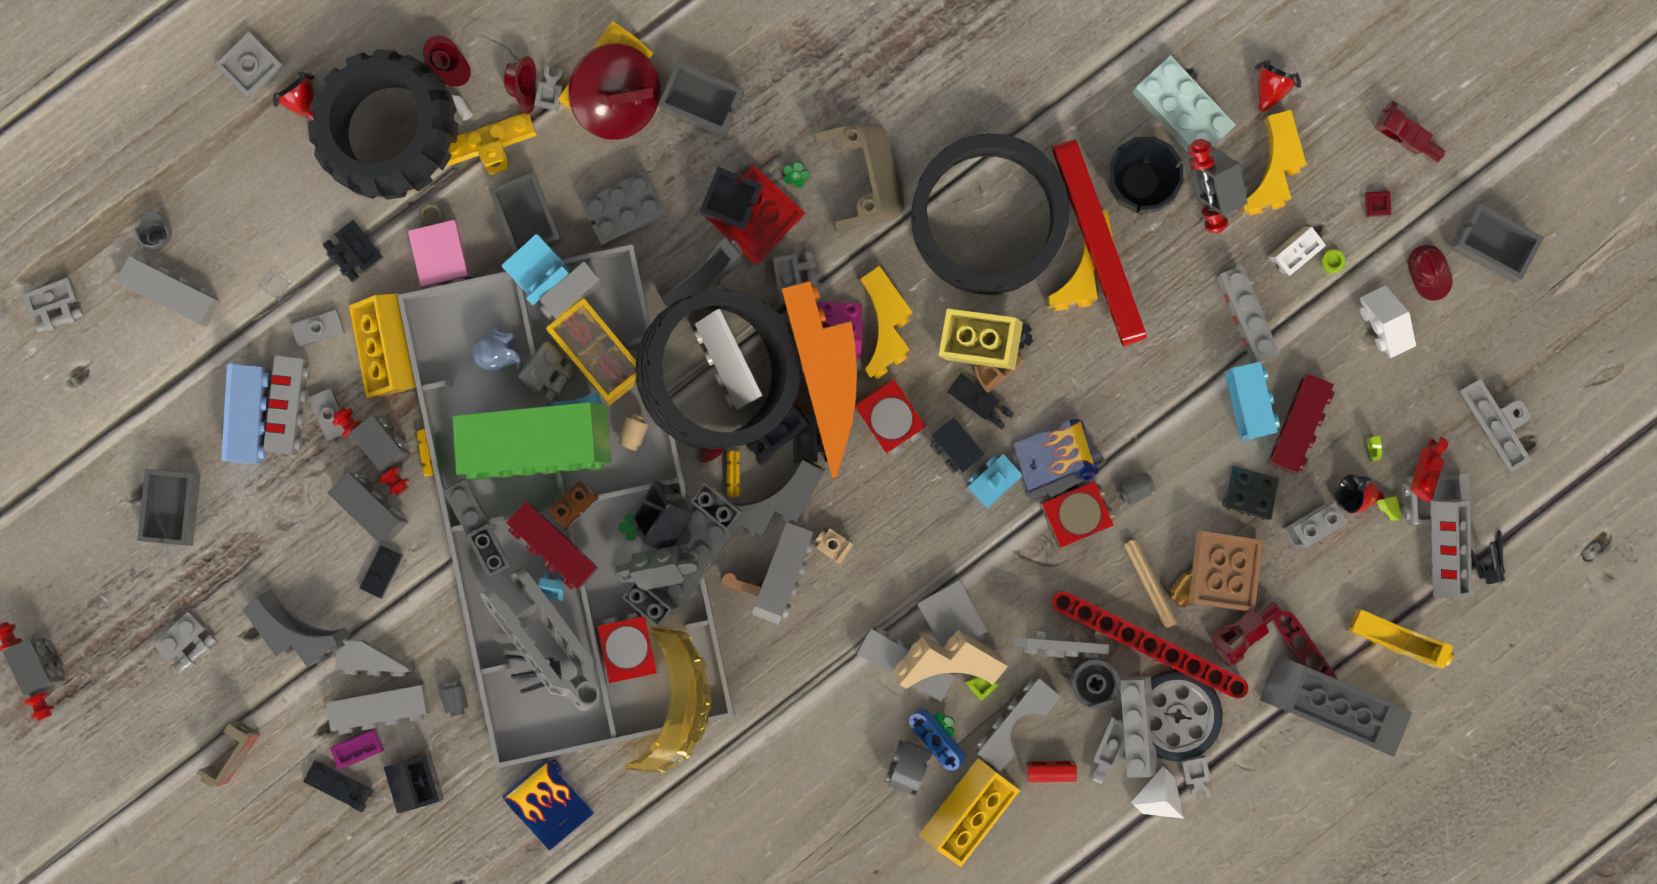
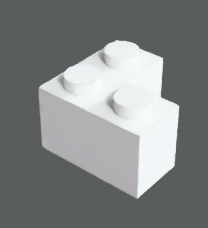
M1386 285L1360 298L1362 308H1360L1361 315L1365 321L1369 320L1378 337L1375 339V342L1381 352L1385 351L1392 358L1416 346L1409 311Z

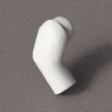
M452 95L457 112L463 120L469 119L473 113L463 98Z

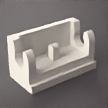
M1303 226L1267 257L1271 262L1276 263L1280 267L1278 270L1281 273L1290 276L1326 245L1312 227Z

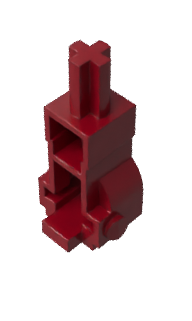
M1395 101L1389 102L1386 108H1383L1382 112L1384 113L1375 125V129L1386 137L1398 142L1413 154L1424 153L1438 163L1444 157L1446 151L1431 141L1433 134L1406 117L1405 113L1396 108L1398 103Z
M1271 602L1258 614L1251 609L1238 622L1226 625L1212 635V641L1216 647L1215 652L1219 655L1220 659L1227 666L1232 664L1235 666L1243 660L1248 648L1269 633L1267 624L1282 613L1281 609L1275 602ZM1242 636V641L1232 649L1230 645Z

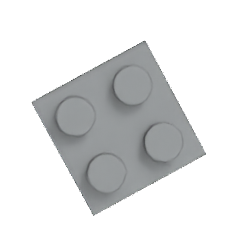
M250 32L215 64L248 99H251L284 67Z

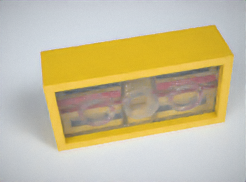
M584 298L546 327L551 338L595 391L600 393V397L608 406L637 384L636 360Z

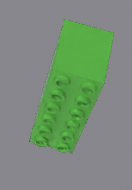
M589 402L452 416L456 475H465L466 479L485 480L490 479V477L506 478L512 477V475L527 476L535 475V473L549 474L558 473V471H580V469L587 468L602 469L603 464L611 463L608 408L604 404Z

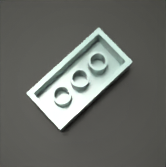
M1172 56L1168 57L1133 91L1135 97L1187 152L1188 146L1197 139L1209 141L1212 147H1214L1236 126Z

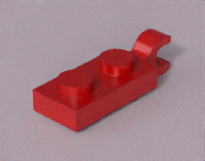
M1443 437L1439 438L1438 443L1434 439H1430L1428 448L1421 450L1410 490L1424 502L1433 500L1444 464V459L1440 455L1447 449L1448 441Z

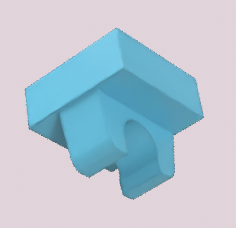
M545 572L543 578H540L538 587L547 599L563 601L564 583L561 581L563 576L560 573L557 580L550 579V572Z

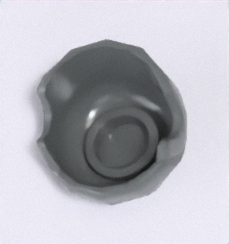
M149 211L139 217L140 225L135 229V233L140 245L147 250H160L169 243L172 237V228L170 222L162 214Z

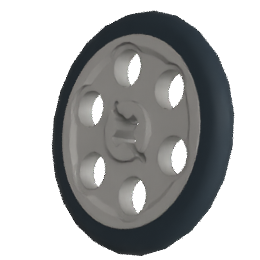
M1177 670L1162 672L1152 677V699L1156 693H1162L1166 698L1163 706L1157 707L1152 701L1150 707V718L1156 716L1161 720L1159 729H1150L1157 757L1168 761L1181 762V759L1200 756L1205 753L1218 738L1222 727L1223 711L1221 701L1214 688ZM1180 685L1188 688V696L1184 699H1179L1175 694L1176 688ZM1198 701H1203L1207 707L1206 712L1202 715H1197L1193 709L1194 704ZM1177 709H1180L1181 714L1191 717V719L1183 718L1179 719L1178 723H1175V718L1164 714V712L1175 713ZM1199 725L1201 727L1202 734L1199 738H1191L1189 735L1191 726ZM1169 733H1176L1179 736V742L1176 746H1169L1167 744L1166 737Z

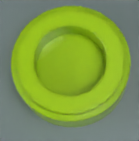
M1337 249L1326 251L1320 259L1322 269L1330 274L1341 271L1346 263L1344 254Z

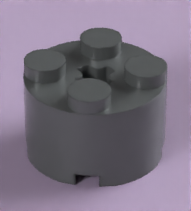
M1087 659L1080 662L1071 671L1069 678V687L1073 697L1079 703L1090 708H1103L1110 705L1118 695L1121 685L1116 669L1109 663L1099 659ZM1093 677L1096 680H1100L1096 690L1093 687H1089Z
M900 740L893 758L895 762L891 761L884 782L890 787L916 796V792H918L927 769V762L931 758L932 750L907 740L905 742Z

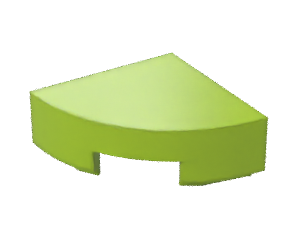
M1380 436L1367 438L1366 444L1370 461L1381 460L1382 445Z
M1397 496L1377 501L1379 509L1382 512L1385 511L1389 516V520L1403 519Z
M974 677L965 682L980 701L999 686L996 682L991 684L980 677Z

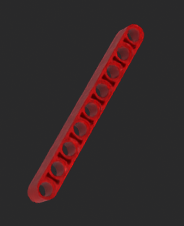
M1074 138L1052 146V151L1056 164L1065 183L1070 203L1120 342L1123 347L1146 340L1147 335L1078 142Z
M1064 591L1056 592L1051 597V606L1055 611L1217 691L1236 699L1243 698L1248 693L1249 687L1245 679ZM1061 595H1065L1069 601L1068 606L1064 609H1060L1056 605V600ZM1082 606H1087L1090 610V616L1082 620L1078 616V610ZM1107 616L1111 619L1112 625L1108 630H1103L1099 623L1103 617ZM1126 627H1130L1133 630V637L1128 641H1125L1121 636L1122 630ZM1147 638H1152L1155 642V647L1151 651H1146L1143 647V643ZM1173 648L1177 654L1176 659L1168 662L1165 659V652ZM1191 659H1195L1198 662V669L1190 673L1187 670V663ZM1213 670H1217L1220 674V678L1216 683H1211L1208 677L1209 673ZM1234 681H1239L1242 686L1237 694H1233L1230 689Z

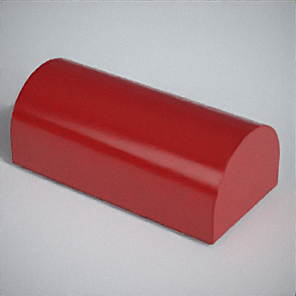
M1074 761L1026 762L1028 783L1077 781V766Z

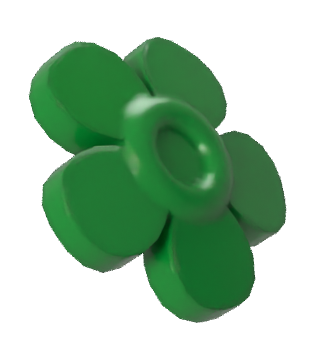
M796 161L793 166L786 164L783 168V172L786 174L784 181L789 185L794 181L796 187H803L804 180H808L810 177V172L806 169L802 170L804 165L799 161Z
M632 513L624 516V520L627 523L622 522L619 524V531L622 533L627 532L625 538L629 541L635 540L636 535L640 537L630 520L633 516Z
M936 712L934 714L935 719L951 737L955 733L954 728L951 727L954 724V719L951 716L945 718L942 712Z

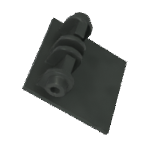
M1232 466L1227 495L1224 497L1222 506L1226 510L1232 509L1239 511L1240 514L1246 513L1247 516L1260 517L1261 520H1271L1279 478Z

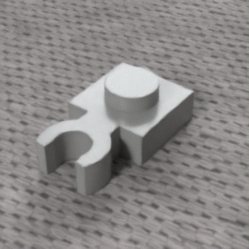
M547 66L544 70L547 80L546 83L539 82L534 105L559 111L560 102L558 98L563 92V86H559L557 83L562 80L563 71L559 69L557 76L551 77V68Z
M1200 755L1181 759L1185 782L1187 785L1193 784L1191 787L1193 799L1197 800L1196 793L1200 789L1205 791L1207 798L1210 797V790L1204 783V781L1211 780L1206 756Z

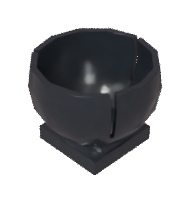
M1155 136L1134 137L1115 149L1107 165L1106 185H1108V189L1117 203L1139 215L1158 212L1175 201L1184 184L1183 163L1180 164L1182 159L1171 144Z

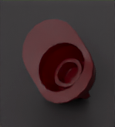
M436 35L430 37L423 47L425 65L442 80V83L448 86L459 87L466 84L471 76V68L451 39L445 36Z
M529 56L523 57L519 63H508L504 74V87L510 96L516 98L517 105L524 114H530L534 110L536 99V66L533 59Z
M1422 245L1415 248L1408 259V268L1415 288L1419 295L1427 300H1441L1448 295L1453 283L1447 260L1441 250L1435 246Z

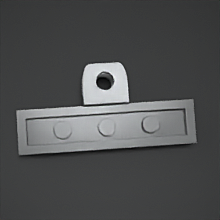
M1481 379L1459 390L1465 403L1509 473L1532 461L1513 431L1526 423L1531 417L1522 401H1511L1499 408ZM1515 409L1519 412L1517 417L1513 415Z
M1037 631L1036 636H1042V639L1014 638V647L1023 648V653H1033L1038 656L1078 657L1079 652H1084V657L1098 658L1099 654H1108L1109 652L1108 644L1065 641V633Z

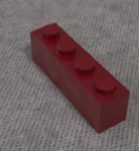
M1308 373L1302 376L1267 461L1268 464L1292 474L1298 473L1299 470L1303 471L1308 460L1305 457L1308 448L1311 449L1316 441L1317 436L1314 435L1317 426L1320 427L1325 419L1326 414L1323 413L1325 405H1329L1334 397L1335 392L1332 391L1334 384Z
M525 502L506 522L510 526L508 531L517 540L523 538L528 543L526 548L534 556L540 554L546 560L543 564L553 573L557 570L563 576L561 581L571 590L574 587L580 590L599 569L593 561L529 502Z

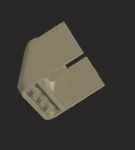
M849 125L815 133L816 145L841 139L842 144L848 149L863 148L873 194L864 195L859 199L857 203L858 217L835 222L836 232L895 219L902 214L904 204L888 135L883 127L879 125Z

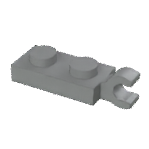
M1110 717L1092 759V762L1097 763L1098 766L1091 780L1102 784L1108 769L1116 770L1125 749L1123 722L1113 717Z

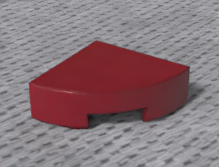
M702 448L701 463L715 460L722 454L725 448Z

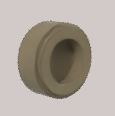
M428 203L421 208L419 217L425 226L442 223L444 212L439 205Z

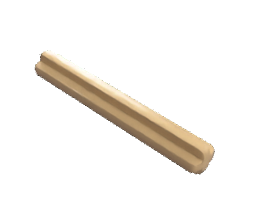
M1135 539L1124 543V547L1164 627L1169 628L1175 625L1177 621Z

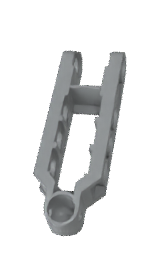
M522 567L511 574L514 585L530 605L529 608L517 616L505 601L502 602L492 587L481 593V598L488 610L551 694L569 697L578 710L587 711L592 709L597 704L600 696V691L591 677L593 659L530 574ZM540 619L577 668V676L570 681L560 679L551 668V662L548 659L545 660L536 648L534 639L531 640L523 630L525 627Z

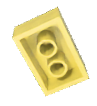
M947 309L939 356L948 361L1015 370L1023 322L1015 317Z

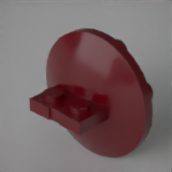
M620 43L600 45L586 53L572 72L568 88L570 107L578 123L586 131L597 137L608 140H620L631 137L640 132L651 121L657 110L660 99V81L657 71L650 59L632 46Z

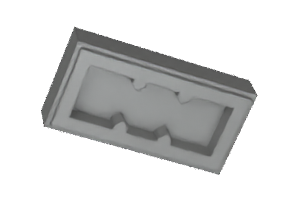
M338 310L291 324L299 348L345 333Z
M332 388L308 397L326 441L329 442L341 437L344 429L340 425L334 426L332 423L335 419L333 415L340 410Z

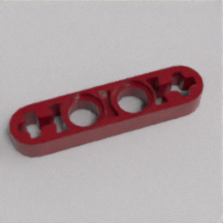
M1282 611L1273 619L1275 629L1301 665L1308 667L1306 664L1307 657L1316 655L1319 659V664L1313 670L1320 671L1325 667L1326 670L1321 672L1338 680L1336 674L1293 613ZM1281 616L1290 618L1288 624L1291 629L1298 628L1297 631L1290 633L1288 637L1285 634L1290 632L1288 628L1279 625L1282 622ZM1296 635H1302L1305 639V644L1300 649L1295 648L1292 644V640Z

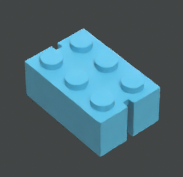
M1260 361L1234 367L1226 371L1225 376L1241 442L1277 433V428L1280 427L1278 416L1276 413L1273 414L1271 404H1274L1272 391L1267 390L1266 381L1268 380V373L1266 367H1262Z

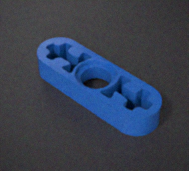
M923 708L916 710L910 716V727L927 748L932 750V754L942 766L950 771L958 769L965 760L964 753L935 717ZM921 718L924 720L922 723L919 722ZM932 735L939 736L942 744H936L932 739Z

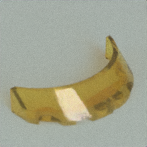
M650 626L649 632L660 646L669 672V709L663 729L653 746L640 758L625 764V769L660 774L668 772V770L681 762H685L692 755L690 752L696 743L701 741L709 720L711 685L707 684L704 670L707 669L705 660L699 656L695 646L690 641L692 638L687 632L668 626H661L660 628Z

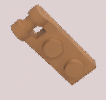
M727 573L722 578L724 586L755 596L759 595L762 588L760 587L762 582L748 578L746 583L737 580L733 573Z

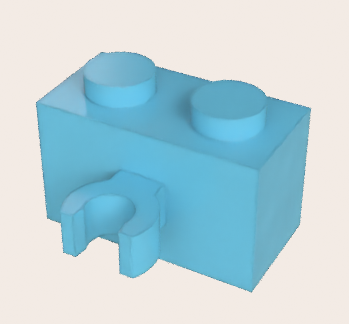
M1004 454L1000 457L997 455L993 456L985 464L988 468L982 474L977 471L968 479L970 485L967 489L985 508H988L1023 476Z

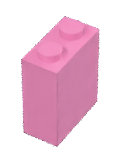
M455 220L408 231L422 288L437 287L471 278L459 224Z

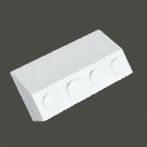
M718 309L695 324L697 330L693 332L699 344L704 343L708 350L704 355L709 365L715 364L718 373L714 375L720 387L725 385L729 393L725 397L730 408L736 407L737 411H740L763 400V396L721 310Z

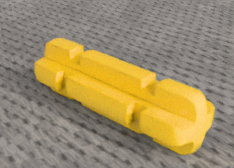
M425 429L417 431V439L420 441L418 446L421 463L424 465L422 466L423 475L433 476L435 474Z
M727 451V496L739 497L740 464H738V461H740L739 451Z

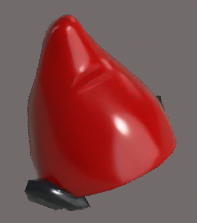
M1270 60L1260 62L1254 67L1256 70H1259L1258 110L1261 112L1267 111L1282 100L1294 86L1301 88V79L1298 72L1296 74L1293 73V75L1270 65Z
M299 72V78L279 93L274 91V107H278L281 104L289 111L313 120L314 113L309 108L315 93L311 80L315 76L310 73Z
M1354 474L1345 476L1339 484L1337 492H1334L1337 505L1352 514L1366 511L1370 506L1377 503L1378 500L1385 499L1384 494L1371 481V478Z

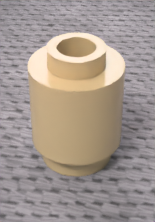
M633 413L631 418L626 416L618 437L620 439L618 445L637 451L638 446L642 444L649 425L644 423L646 418Z

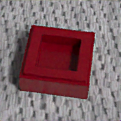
M1390 191L1365 193L1366 217L1392 215Z

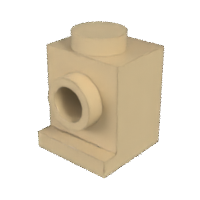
M829 529L828 532L822 530L815 540L818 543L816 548L838 564H841L853 546L851 542L832 529ZM831 540L836 541L838 544L834 550L828 547V543Z

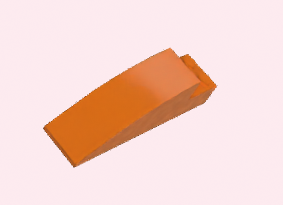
M811 281L782 288L831 476L836 478L854 417L857 382L855 341L851 320L823 327L822 324L826 323L823 308L818 309L816 300L820 299L817 284L812 285Z

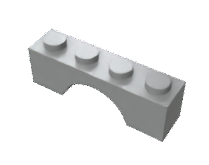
M1151 676L1126 677L1120 680L1127 778L1152 777L1158 773L1157 752L1150 734L1149 718L1153 700Z
M1039 678L1035 680L1030 679L1022 689L1025 693L1021 698L1017 699L1015 697L1007 707L1009 710L1004 718L1000 716L992 725L994 731L989 737L984 735L976 745L979 748L976 752L999 772L1015 754L1011 745L1010 735L1016 721L1022 716L1031 713L1046 716L1061 698L1060 695Z

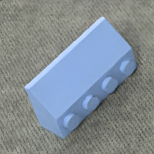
M227 364L221 461L262 464V459L266 457V452L263 451V437L267 421H264L265 411H268L269 398L266 397V387L270 386V373H267V369L263 367Z

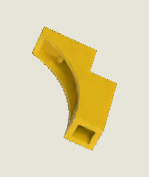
M1291 110L1270 115L1264 120L1269 139L1268 165L1258 188L1247 198L1248 204L1240 208L1241 214L1248 213L1249 216L1262 213L1263 208L1271 207L1272 210L1283 208L1286 206L1285 202L1291 199L1285 173L1287 176L1299 174L1301 169L1307 165Z
M1105 210L1103 214L1112 236L1109 212ZM1085 242L1081 261L1075 274L1064 287L1048 296V308L1054 307L1055 311L1069 309L1068 305L1078 304V308L1092 306V302L1098 299L1094 273L1096 272Z
M880 266L860 279V284L871 299L878 321L877 347L870 363L865 369V373L870 379L874 376L876 379H879L888 372V366L893 363L897 366L908 358L906 354L910 350L894 327L898 326L900 329L911 321L909 317L913 312Z
M1356 609L1347 629L1352 634L1431 667L1444 669L1446 665L1448 666L1454 656V652H1452L1454 646L1401 627L1362 609Z

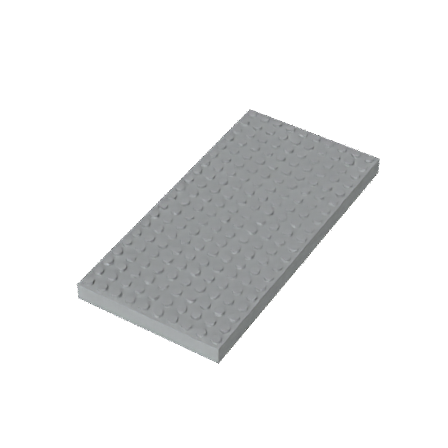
M631 244L562 259L570 269L569 274L585 262L600 279L601 287L590 295L586 301L636 360L639 344L646 329L651 324L634 245ZM507 272L397 295L496 769L734 717V707L705 576L684 606L660 628H657L647 620L655 663H658L659 673L609 684L597 626L604 625L603 620L617 617L619 622L627 620L626 615L638 613L636 609L622 598L633 582L621 583L615 574L616 566L631 562L632 554L656 550V548L644 544L637 535L635 540H627L625 538L627 532H620L619 524L622 522L627 523L624 520V516L628 513L634 514L641 502L660 510L663 509L644 499L655 480L679 490L691 510L677 441L671 437V434L668 435L655 424L642 403L637 384L610 406L601 398L602 404L607 405L611 450V463L603 464L602 469L587 468L580 469V471H558V473L512 475V477L506 478L490 477V479L485 480L466 479L511 567L488 577L443 492V489L465 478V475H456L452 416L549 407V404L543 400L546 392L541 388L539 392L534 393L518 378L519 374L541 344L546 341L564 356L560 362L563 368L567 363L572 362L546 330V327L553 323L554 319L549 321L540 311V300L532 305L526 299L527 293ZM499 325L503 333L513 332V338H516V345L511 349L517 351L522 359L523 366L519 370L517 365H512L501 372L485 371L473 359L474 343L477 339L486 336L493 326ZM608 338L600 343L606 351L614 346ZM575 367L572 373L573 377L562 386L560 395L554 398L552 402L575 400L597 392ZM552 373L549 380L553 383L557 377ZM632 413L646 418L644 423L649 424L642 444L638 446L637 451L618 445L620 441L618 437L625 417L631 418ZM580 480L599 499L586 512H581V516L565 530L547 510ZM525 502H529L599 567L597 572L580 590L575 587L571 590L564 584L563 601L548 599L593 659L591 677L600 691V696L597 704L587 711L578 710L569 697L551 694L545 686L524 694L520 693L521 689L542 681L538 676L516 679L510 677L511 674L534 670L526 661L505 658L506 654L523 655L481 598V593L492 587L502 602L505 601L517 616L529 608L530 605L514 585L511 579L513 572L521 567L524 568L537 585H539V580L543 578L545 572H550V579H558L559 572L557 570L555 573L551 572L543 564L546 560L540 554L534 556L526 548L528 543L523 538L517 540L508 531L510 526L506 522ZM537 619L523 629L531 640L534 639L536 648L544 658L553 657L554 661H560L563 680L570 681L577 676V668L540 619Z

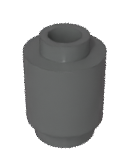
M1148 473L1145 475L1139 474L1120 483L1121 489L1118 490V493L1124 503L1128 502L1132 505L1151 496V492L1156 491V488Z
M460 680L441 684L442 691H440L445 713L450 712L451 717L465 714L464 709L469 707L464 685L461 686Z

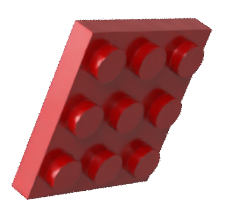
M753 165L743 177L763 184V191L756 208L751 207L753 209V216L746 232H741L707 217L705 218L729 241L733 239L741 248V252L757 266L806 214Z

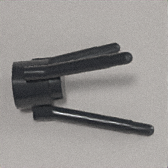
M1498 530L1497 553L1495 543L1493 541L1490 542L1492 562L1484 564L1485 569H1482L1471 548V560L1478 571L1479 579L1485 578L1486 584L1505 581L1502 532Z
M505 655L506 659L526 661L521 655ZM553 657L545 658V660L548 659L551 662V668L561 679L560 661H554ZM534 671L511 674L510 677L512 679L535 677L537 674ZM539 682L521 689L520 693L524 694L545 685L543 682Z

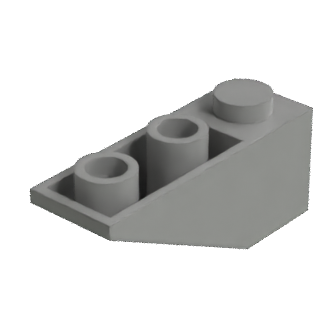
M364 640L343 641L345 646L336 652L335 669H341L342 674L357 675V670L367 671L366 675L381 676V671H390V676L404 677L405 672L412 671V667Z

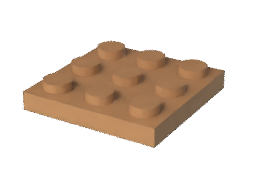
M1197 531L1188 603L1243 611L1253 609L1255 611L1263 540Z

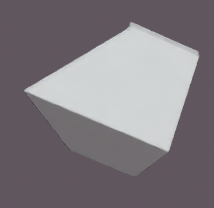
M1162 767L1131 803L1143 814L1184 819L1176 779L1166 768Z

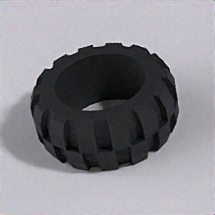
M377 49L373 55L368 56L366 53L361 52L345 60L347 63L346 67L340 71L334 67L323 79L327 85L322 94L314 93L309 108L314 113V119L308 121L307 125L309 142L314 144L316 148L314 152L315 158L322 169L333 177V180L358 195L371 199L378 196L390 200L405 197L407 191L411 189L420 191L433 182L430 176L438 168L442 171L444 170L452 156L448 153L450 144L457 142L459 124L454 121V114L457 108L452 94L429 67L409 54L403 56L395 50ZM398 87L412 91L418 105L419 121L416 133L407 148L396 157L384 162L363 163L358 161L352 152L349 142V125L358 105L367 96L381 89Z

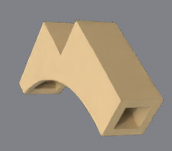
M957 630L949 638L944 648L921 636L912 645L903 660L896 665L893 674L899 685L906 689L925 678L944 673L971 674L994 684L1008 665L1000 653L964 632Z

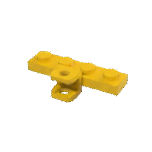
M523 113L458 135L457 142L450 144L448 153L452 156L446 166L480 156L485 169L490 175L507 170L508 159L503 147L537 136L530 114ZM500 162L499 166H492V164Z

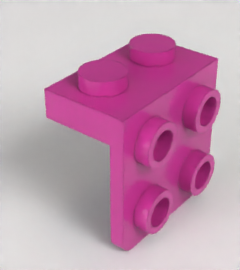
M817 302L818 309L823 308L826 323L822 324L823 327L851 320L856 358H861L862 304Z

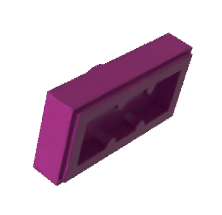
M376 728L330 747L338 770L385 751Z

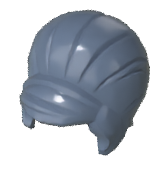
M499 325L493 326L486 336L477 339L473 345V359L485 371L501 372L512 365H517L519 370L523 366L522 359L517 351L511 349L516 345V338H513V332L503 333Z

